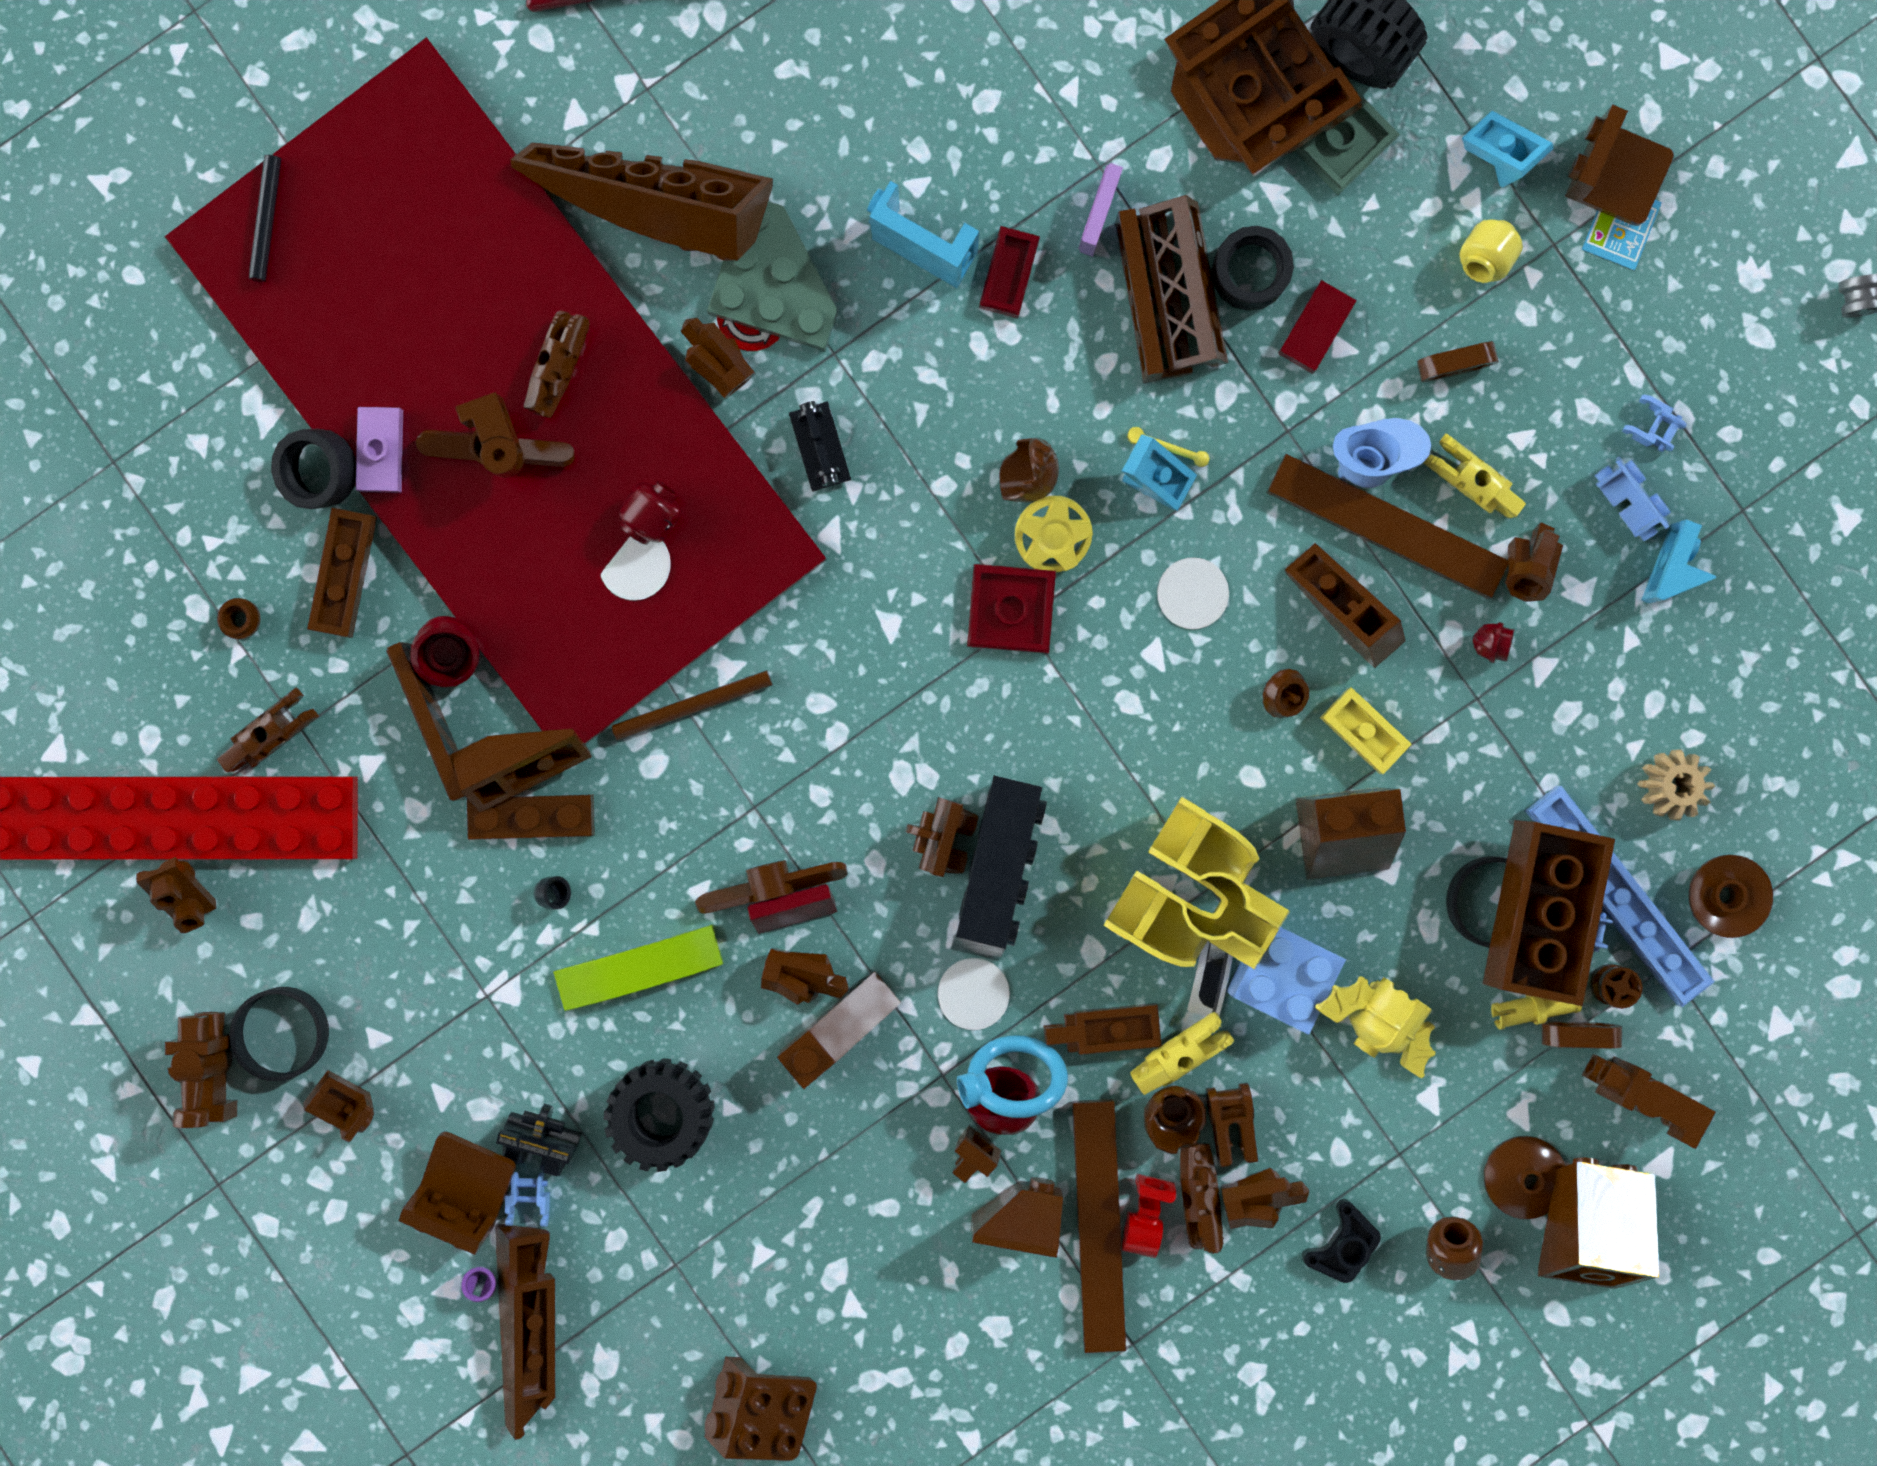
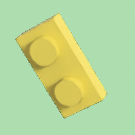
M1352 687L1347 688L1320 717L1379 774H1384L1412 745Z

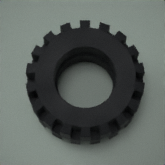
M1328 0L1313 19L1310 27L1314 40L1327 59L1336 68L1339 66L1346 76L1361 84L1379 89L1392 88L1396 85L1425 46L1428 39L1423 21L1406 0Z
M662 1058L659 1062H654V1059L646 1061L641 1066H636L630 1070L609 1094L606 1101L609 1105L604 1110L603 1120L608 1121V1126L604 1129L607 1138L613 1137L615 1142L611 1147L616 1154L621 1150L627 1155L623 1161L629 1165L636 1161L641 1163L640 1170L649 1171L651 1167H657V1172L667 1171L669 1166L672 1165L677 1168L683 1165L688 1158L691 1159L706 1140L714 1121L712 1117L715 1109L714 1100L709 1098L711 1089L708 1083L705 1085L701 1083L700 1078L702 1075L697 1070L693 1073L687 1070L688 1064L681 1061L678 1064H673L671 1059ZM652 1092L664 1093L672 1097L680 1106L683 1114V1124L680 1130L668 1136H659L649 1132L641 1124L638 1117L637 1106L641 1097Z

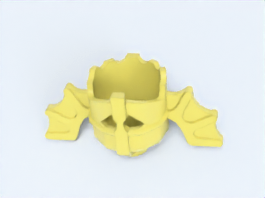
M1360 976L1357 982L1349 987L1334 985L1331 995L1325 1001L1315 1005L1319 1012L1336 1023L1341 1022L1349 1015L1350 1023L1358 1036L1353 1044L1373 1058L1379 1052L1402 1053L1400 1064L1419 1078L1425 1076V1065L1431 1057L1435 1056V1051L1431 1048L1429 1042L1430 1033L1435 1026L1429 1021L1424 1022L1432 1010L1418 999L1410 1000L1408 994L1403 990H1395L1394 983L1383 977L1381 981L1377 980L1369 985L1368 980Z

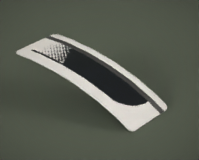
M1207 941L1199 955L1187 1010L1205 1016L1215 1012L1220 1016L1233 956Z

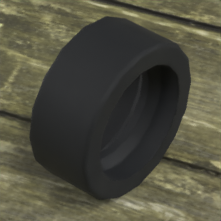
M1258 225L1242 227L1228 235L1216 252L1211 268L1213 285L1219 296L1232 307L1246 311L1263 309L1274 303L1291 281L1294 263L1292 251L1287 242L1274 230ZM1245 245L1263 247L1272 254L1276 262L1277 271L1274 281L1269 287L1260 292L1251 293L1241 290L1232 282L1229 276L1228 264L1230 257L1237 249Z
M318 428L301 429L288 433L278 442L272 455L271 473L276 488L284 499L291 504L306 509L325 508L340 504L351 494L356 483V459L353 450L345 439L335 432ZM309 444H315L323 450L328 457L331 467L330 481L326 490L321 493H313L308 490L301 480L298 470L299 457L303 448Z

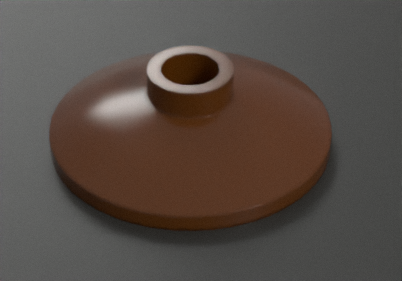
M1721 855L1705 862L1694 874L1689 886V905L1697 922L1710 933L1726 938L1743 937L1756 931L1768 918L1773 905V888L1766 872L1753 860L1739 855ZM1726 887L1730 892V897L1723 903L1719 895L1720 891Z
M1532 1136L1510 1138L1499 1144L1487 1159L1484 1169L1486 1192L1493 1204L1511 1217L1518 1219L1542 1217L1549 1212L1556 1170L1564 1167L1565 1163L1558 1151L1542 1139ZM1535 1174V1185L1530 1188L1525 1187L1524 1180L1526 1176Z

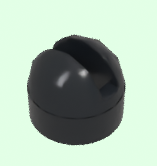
M560 876L545 877L535 885L534 899L540 907L545 909H562L570 900V885L566 879Z

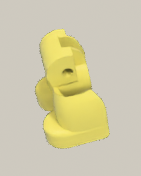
M1181 797L1148 853L1214 892L1221 899L1215 911L1209 913L1200 910L1136 870L1103 926L1153 956L1180 967H1195L1198 956L1207 941L1255 970L1290 911L1243 883L1254 864L1260 859L1254 846L1238 831Z

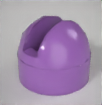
M483 1267L469 1270L464 1275L461 1283L463 1294L473 1302L488 1300L494 1294L497 1286L494 1274ZM482 1274L488 1277L479 1297L473 1295Z

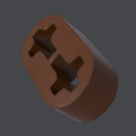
M1489 341L1433 354L1418 360L1417 365L1421 382H1430L1484 369L1497 364L1499 360L1494 342Z
M1548 1021L1542 1023L1541 1044L1566 1048H1621L1622 1026L1597 1022Z

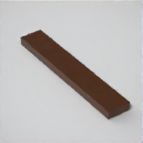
M1288 454L1283 456L1266 492L1486 599L1493 597L1508 566L1507 559Z
M1113 1099L1072 1101L1084 1352L1126 1351L1115 1104Z

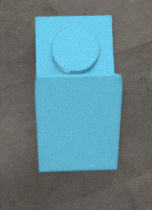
M1494 111L1486 115L1462 137L1465 150L1495 167L1498 183L1502 188L1522 178L1554 149L1552 142Z
M1141 434L1122 469V472L1125 473L1122 481L1125 484L1176 511L1179 510L1197 477V474L1158 441Z
M1687 519L1670 525L1641 601L1646 603L1662 601L1716 578L1713 574L1687 564L1694 559L1699 550L1701 540L1697 537L1702 525Z

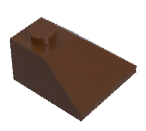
M1031 1177L1030 1182H1017L972 1214V1243L1057 1258L1063 1205L1061 1188L1055 1187L1054 1181L1039 1177Z

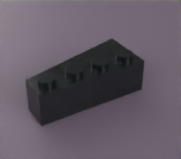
M993 776L977 837V847H975L969 870L968 886L965 889L959 911V925L956 934L953 936L950 949L998 961L1006 950L1007 945H1015L1020 921L1013 920L1016 904H1024L1029 881L1022 879L1025 864H1033L1038 845L1037 840L1031 839L1034 824L1042 825L1047 801L1040 800L1042 787Z

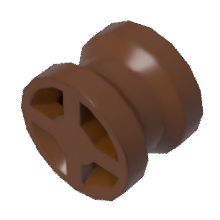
M1605 964L1594 971L1590 980V988L1594 997L1601 1003L1615 1008L1624 1009L1633 1006L1638 1002L1642 994V982L1637 973L1619 965Z

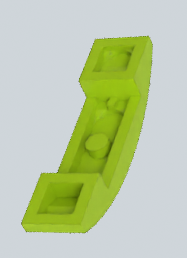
M711 924L602 958L554 970L553 973L564 1011L674 981L723 965L724 962L713 925Z

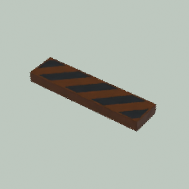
M398 642L387 647L386 652L447 795L452 801L465 800L467 797L460 790L451 754L458 751V748L431 685L420 678L413 669L410 654L412 643Z

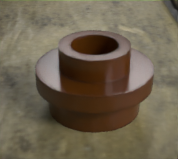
M233 598L226 601L219 609L217 615L220 630L226 636L233 639L251 637L258 630L261 621L257 606L243 598ZM239 612H244L246 622L239 627L235 623V617Z

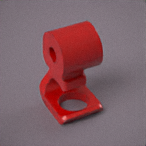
M1137 1174L1135 1182L1139 1194L1138 1211L1127 1213L1122 1236V1251L1155 1259L1158 1255L1163 1235V1222L1159 1219L1161 1213L1160 1201L1166 1203H1173L1175 1201V1183Z

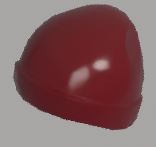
M437 616L430 619L419 629L411 644L410 654L413 669L420 678L431 685L439 687L457 686L467 681L475 673L479 664L477 639L460 620L454 617Z
M998 1066L984 1071L990 1081L992 1092L999 1097L1013 1101H1025L1041 1095L1039 1087L1034 1080L1018 1069ZM981 1104L967 1109L979 1126L988 1132L998 1135L1019 1134L1029 1128L1037 1118V1115L1027 1118L1005 1117L986 1109Z

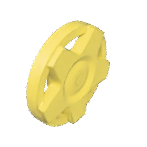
M1047 496L1034 501L1021 513L1015 527V544L1023 560L1034 569L1056 571V573L1068 571L1077 566L1088 552L1093 536L1091 521L1087 513L1077 502L1063 496ZM1049 506L1044 517L1032 516L1039 509ZM1068 507L1075 510L1082 520L1069 519ZM1023 533L1032 539V543L1027 551L1023 545ZM1082 541L1079 549L1075 552L1074 545ZM1049 558H1054L1057 561V563L1054 564H1046L1043 562H1045Z

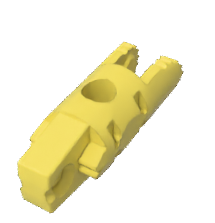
M1445 433L1439 441L1440 445L1461 463L1454 469L1441 458L1429 455L1424 464L1488 513H1492L1495 509L1507 518L1518 516L1526 503L1510 490L1513 484ZM1475 476L1479 479V486L1475 482Z
M1210 1013L1145 1057L1144 1062L1130 1072L1133 1081L1143 1095L1162 1085L1165 1087L1175 1082L1233 1044L1234 1039L1227 1030L1215 1033L1216 1030H1219L1218 1028L1221 1027L1222 1023L1217 1013Z

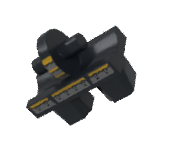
M544 1103L539 1114L526 1110L523 1115L511 1112L505 1126L498 1133L496 1143L503 1145L502 1156L511 1159L516 1165L524 1164L528 1154L531 1153L542 1157L540 1169L543 1173L560 1176L565 1165L569 1164L580 1144L582 1132L565 1128V1122L553 1119V1106Z

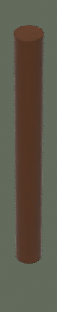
M768 670L614 724L612 725V730L618 741L773 685Z

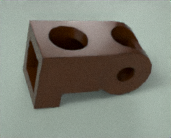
M494 392L456 406L460 422L468 428H476L482 444L480 457L484 467L493 474L503 478L513 477L518 474L523 468L524 455L504 399Z

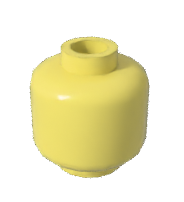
M1495 219L1481 221L1473 228L1460 250L1459 256L1463 270L1466 275L1477 282L1500 281L1508 275L1523 249L1522 239L1515 227L1507 221Z

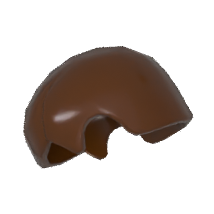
M1169 1086L1157 1091L1144 1107V1127L1149 1138L1157 1149L1169 1154H1177L1181 1146L1196 1144L1200 1131L1203 1130L1206 1124V1107L1197 1093L1180 1086Z

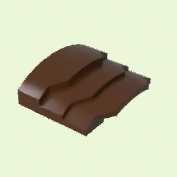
M1219 0L1164 39L1177 61L1172 80L1171 94L1214 160L1243 163L1253 177L1287 153H1292L1321 132L1329 131L1362 108L1361 98L1339 66L1335 69L1333 68L1295 11L1294 0Z

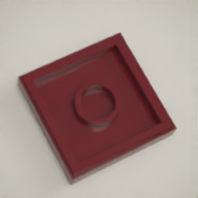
M974 564L967 647L1049 654L1056 571Z

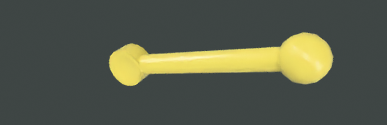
M1132 427L1127 435L1128 441L1136 444L1141 434L1145 435L1143 430L1139 427ZM1154 438L1169 452L1194 460L1198 467H1204L1209 463L1210 458L1205 451H1198L1196 453Z

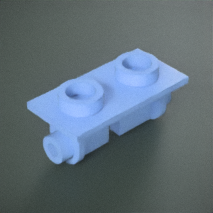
M1620 456L1616 458V463L1619 466L1617 469L1612 471L1608 465L1594 475L1598 480L1596 486L1600 488L1613 507L1626 498L1630 501L1631 505L1618 514L1632 531L1634 537L1640 536L1643 541H1646L1658 532L1654 526L1661 522L1665 529L1669 527L1665 517L1671 511L1657 493L1651 497L1646 493L1640 484L1646 478L1634 461L1631 459L1625 464Z

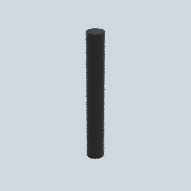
M264 155L248 278L257 282H266L282 160L274 155Z

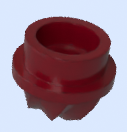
M1498 622V624H1484L1473 636L1472 641L1476 653L1489 660L1490 663H1495V660L1507 662L1515 629L1505 628L1502 622Z

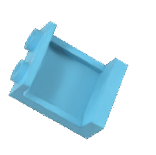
M890 181L885 191L879 188L873 195L867 211L871 213L869 223L871 225L872 240L958 288L978 254L979 230L964 222L955 240L950 244L898 214L900 202L899 188L896 183Z

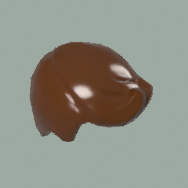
M1041 438L1018 440L1016 442L1018 448L1003 460L999 472L1000 490L1003 500L1033 503L1048 496L1053 491L1058 481L1059 462L1051 445Z

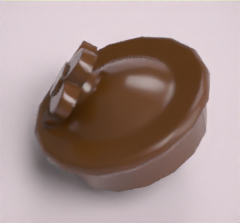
M1292 669L1280 670L1272 675L1263 691L1265 710L1271 716L1277 718L1297 715L1304 709L1309 699V688L1304 677L1298 671Z

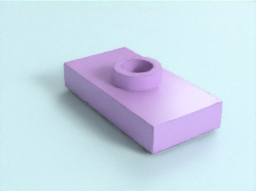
M358 407L357 491L402 493V409Z

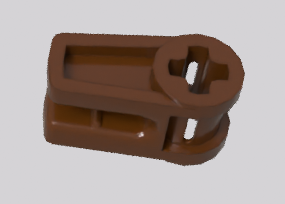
M1240 1083L1238 1088L1216 1091L1215 1087L1206 1088V1103L1219 1166H1230L1233 1162L1231 1153L1233 1144L1229 1137V1126L1233 1123H1237L1240 1140L1237 1144L1241 1149L1244 1160L1247 1163L1258 1162L1253 1123L1254 1106L1249 1084Z

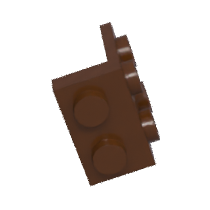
M1612 104L1602 117L1596 115L1590 123L1584 136V140L1589 141L1583 154L1579 153L1568 172L1567 177L1572 180L1565 197L1633 226H1639L1646 221L1674 158V153L1666 146L1621 128L1628 110Z
M441 1132L436 1138L421 1184L403 1207L398 1221L413 1227L419 1232L449 1243L457 1249L476 1255L495 1226L516 1165L514 1161L450 1132Z
M725 1356L722 1371L716 1379V1394L712 1409L705 1420L704 1437L725 1459L795 1460L800 1453L817 1389L816 1382L810 1377L757 1374L740 1357Z

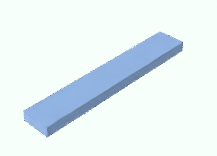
M1562 786L1554 787L1525 810L1533 822L1600 835ZM1613 852L1602 910L1610 920H1613V925L1677 1006L1683 1007L1715 981Z

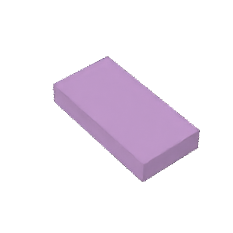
M1112 163L1106 165L1078 248L1080 253L1092 257L1094 255L1123 167Z

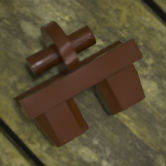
M938 797L934 814L923 811L919 826L907 824L905 832L916 835L913 851L923 854L919 869L940 877H944L945 873L963 874L968 857L967 852L952 848L955 833L972 836L976 830L979 819L978 815L963 809V804Z
M174 857L163 862L156 870H143L136 873V883L150 896V903L157 910H164L173 919V926L180 933H188L202 927L205 924L204 914L216 909V899L195 878L194 868L186 861H179Z

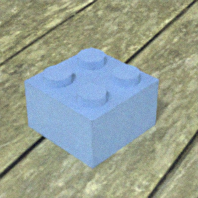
M1280 927L1255 970L1240 961L1226 992L1233 998L1309 1035L1320 1013L1315 1008V1005L1327 999L1346 959Z

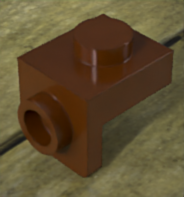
M327 1070L303 1102L304 1111L340 1129L341 1139L348 1143L351 1142L357 1132L363 1133L368 1128L374 1116L370 1092Z

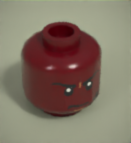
M657 481L655 485L646 482L637 484L619 508V515L623 521L620 525L621 528L630 537L644 545H648L650 541L655 543L663 541L682 515V511L675 501L678 494L661 481Z

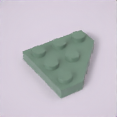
M768 201L756 242L738 261L723 260L707 312L711 316L826 352L838 314L837 308L784 206Z

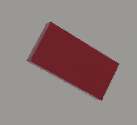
M1000 226L979 304L980 309L1019 318L1040 236Z
M1321 280L1277 354L1313 374L1357 300Z
M826 884L755 903L747 907L750 921L758 934L838 912L834 896Z

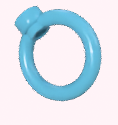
M1020 1035L1000 1037L988 1042L972 1057L968 1073L957 1076L959 1095L966 1109L981 1104L998 1115L1010 1118L1033 1117L1048 1111L1061 1100L1068 1083L1066 1065L1058 1052L1041 1040ZM1010 1052H1023L1038 1057L1048 1066L1051 1072V1082L1047 1090L1040 1096L1025 1101H1013L999 1097L992 1092L990 1081L984 1071L990 1061L999 1055Z

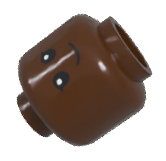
M1443 1217L1436 1221L1430 1228L1427 1238L1426 1257L1429 1266L1439 1276L1454 1281L1465 1280L1475 1274L1480 1267L1483 1249L1480 1231L1473 1223L1460 1217Z

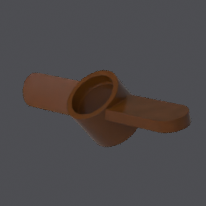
M425 430L416 439L417 449L425 456L476 460L482 464L480 457L482 444L476 430L473 434ZM518 438L524 455V464L566 467L572 464L575 459L574 449L568 443Z
M786 860L757 866L746 870L747 883L704 893L696 899L695 905L698 912L706 914L751 902H760L793 893L796 890L841 880L848 874L847 866L843 862H831L790 873Z

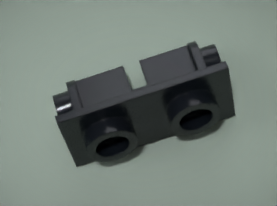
M815 401L806 402L799 405V410L789 412L812 492L851 481L828 401L816 404Z

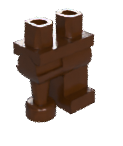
M197 1012L191 1016L178 1017V1038L165 1042V1055H174L171 1067L167 1068L168 1073L175 1081L180 1082L182 1108H178L173 1112V1127L175 1128L205 1127L209 1125V1122H225L237 1117L238 1100H226L227 1071L232 1065L233 1056L230 1050V1034H224L225 1012Z
M1593 1054L1582 1073L1583 1077L1598 1084L1595 1093L1630 1111L1635 1110L1651 1118L1660 1117L1662 1124L1669 1128L1666 1134L1694 1149L1699 1145L1716 1111L1672 1087L1651 1078L1652 1074L1615 1056L1612 1061H1607Z

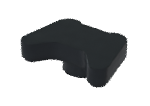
M1341 1199L1336 1204L1340 1220L1338 1229L1325 1246L1305 1249L1302 1253V1260L1308 1267L1340 1282L1349 1283L1356 1278L1361 1269L1368 1263L1370 1256L1380 1243L1381 1235L1349 1200Z

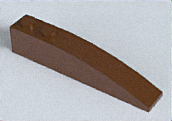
M532 142L511 159L512 168L551 193L590 214L626 230L664 243L676 245L682 250L712 254L725 261H738L756 242L773 188L772 178L697 160L684 159L683 167L664 165L661 156L646 155L644 161L623 160L622 152L605 151L592 156H585L584 148Z

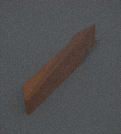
M497 1224L495 1226L505 1425L514 1440H518L525 1435L524 1426L540 1407L546 1410L555 1399V1278L551 1273L544 1274L550 1241V1232L548 1230Z

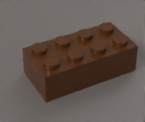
M1514 821L1482 984L1504 991L1583 1006L1615 844L1614 838L1539 822Z

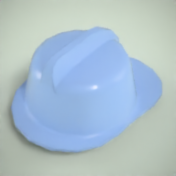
M1389 418L1342 429L1335 436L1332 447L1334 455L1339 461L1338 476L1340 480L1350 481L1354 485L1363 488H1375L1383 485L1393 474L1420 466L1429 457L1431 442L1429 435L1420 425L1406 419Z

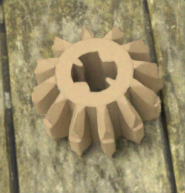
M1671 750L1669 756L1665 753H1658L1654 756L1655 765L1645 764L1642 767L1643 771L1649 776V779L1640 780L1637 784L1641 788H1648L1649 792L1643 796L1641 801L1644 804L1654 803L1653 814L1656 816L1667 814L1670 820H1681L1683 814L1687 817H1695L1698 815L1697 805L1707 806L1711 803L1703 793L1704 790H1712L1715 787L1712 782L1704 781V777L1712 769L1708 766L1698 767L1700 757L1696 754H1688L1685 757L1682 750ZM1673 778H1677L1675 783L1680 787L1678 792H1675L1677 787L1672 783Z

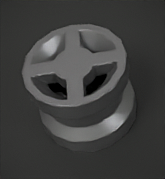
M1877 274L1853 277L1839 282V292L1844 295L1845 304L1841 308L1842 317H1859L1877 313Z

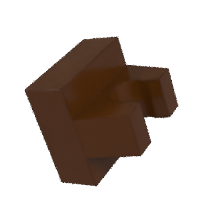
M968 1125L958 1138L954 1152L960 1156L955 1162L957 1166L953 1169L952 1173L964 1183L977 1170L988 1177L998 1165L1001 1150Z

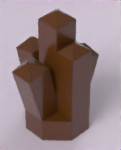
M698 317L684 321L681 333L693 346L688 348L685 361L692 369L711 383L724 399L733 395L756 374L743 358L735 339L726 338L715 323L702 324Z
M1540 522L1533 530L1531 541L1514 537L1508 544L1509 572L1505 584L1511 596L1525 602L1543 601L1551 593L1563 545L1558 543L1560 536L1554 533L1555 528Z
M771 948L761 977L762 989L777 992L797 1005L803 1001L810 1003L818 997L819 993L841 999L849 989L846 977L834 974L826 954L789 952L778 948Z
M1267 1168L1240 1181L1221 1185L1230 1229L1244 1226L1273 1229L1279 1220L1278 1216L1282 1207L1306 1203L1309 1195V1189L1302 1181L1290 1183L1285 1177L1280 1178V1175L1272 1168Z

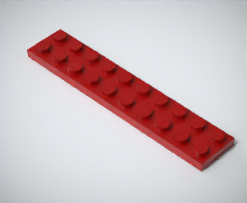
M358 776L0 777V860L172 859L174 857L177 859H358Z

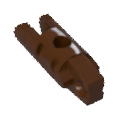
M560 310L554 315L530 376L531 379L524 403V408L528 411L547 418H551L563 394L567 390L588 333L590 323L589 319L585 316L576 314V316L573 315L572 317V315H569L570 313Z
M297 687L230 738L234 745L217 759L225 772L237 771L247 763L251 767H255L319 717L313 708L302 712L291 722L283 715L303 698L304 695Z
M1202 1142L1187 1144L1180 1147V1182L1189 1244L1194 1249L1203 1250L1204 1248V1251L1208 1253L1218 1254L1223 1248L1224 1238L1217 1173L1210 1145Z

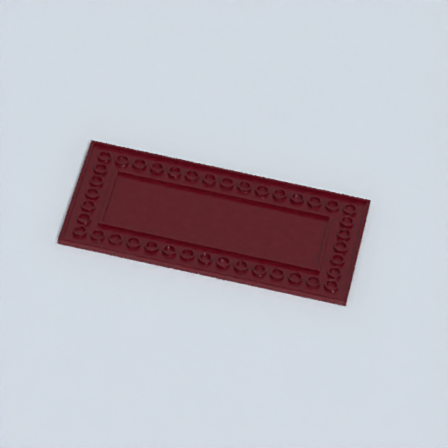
M427 37L272 154L280 157L282 160L266 282L248 279L263 162L164 236L311 429L331 430L344 438L353 450L357 461L358 407L400 408L403 410L402 493H360L455 618L460 620L477 639L481 652L542 731L573 729L586 745L827 561L824 554L544 189L511 167V159L517 154ZM560 310L570 313L569 315H572V317L573 315L576 316V314L585 316L589 319L590 323L588 333L567 390L563 394L551 418H547L528 411L524 408V403L531 379L530 376L554 315ZM496 392L504 399L517 438L568 443L574 449L575 459L572 464L566 467L523 464V468L518 474L513 477L503 478L493 474L476 460L425 456L417 449L416 439L425 430L473 434L476 428H468L460 422L455 407ZM657 481H661L678 494L675 501L682 511L681 518L663 540L670 555V573L663 587L654 595L641 600L624 599L612 593L606 587L600 575L630 537L620 526L623 521L619 515V508L637 484L646 482L655 485Z

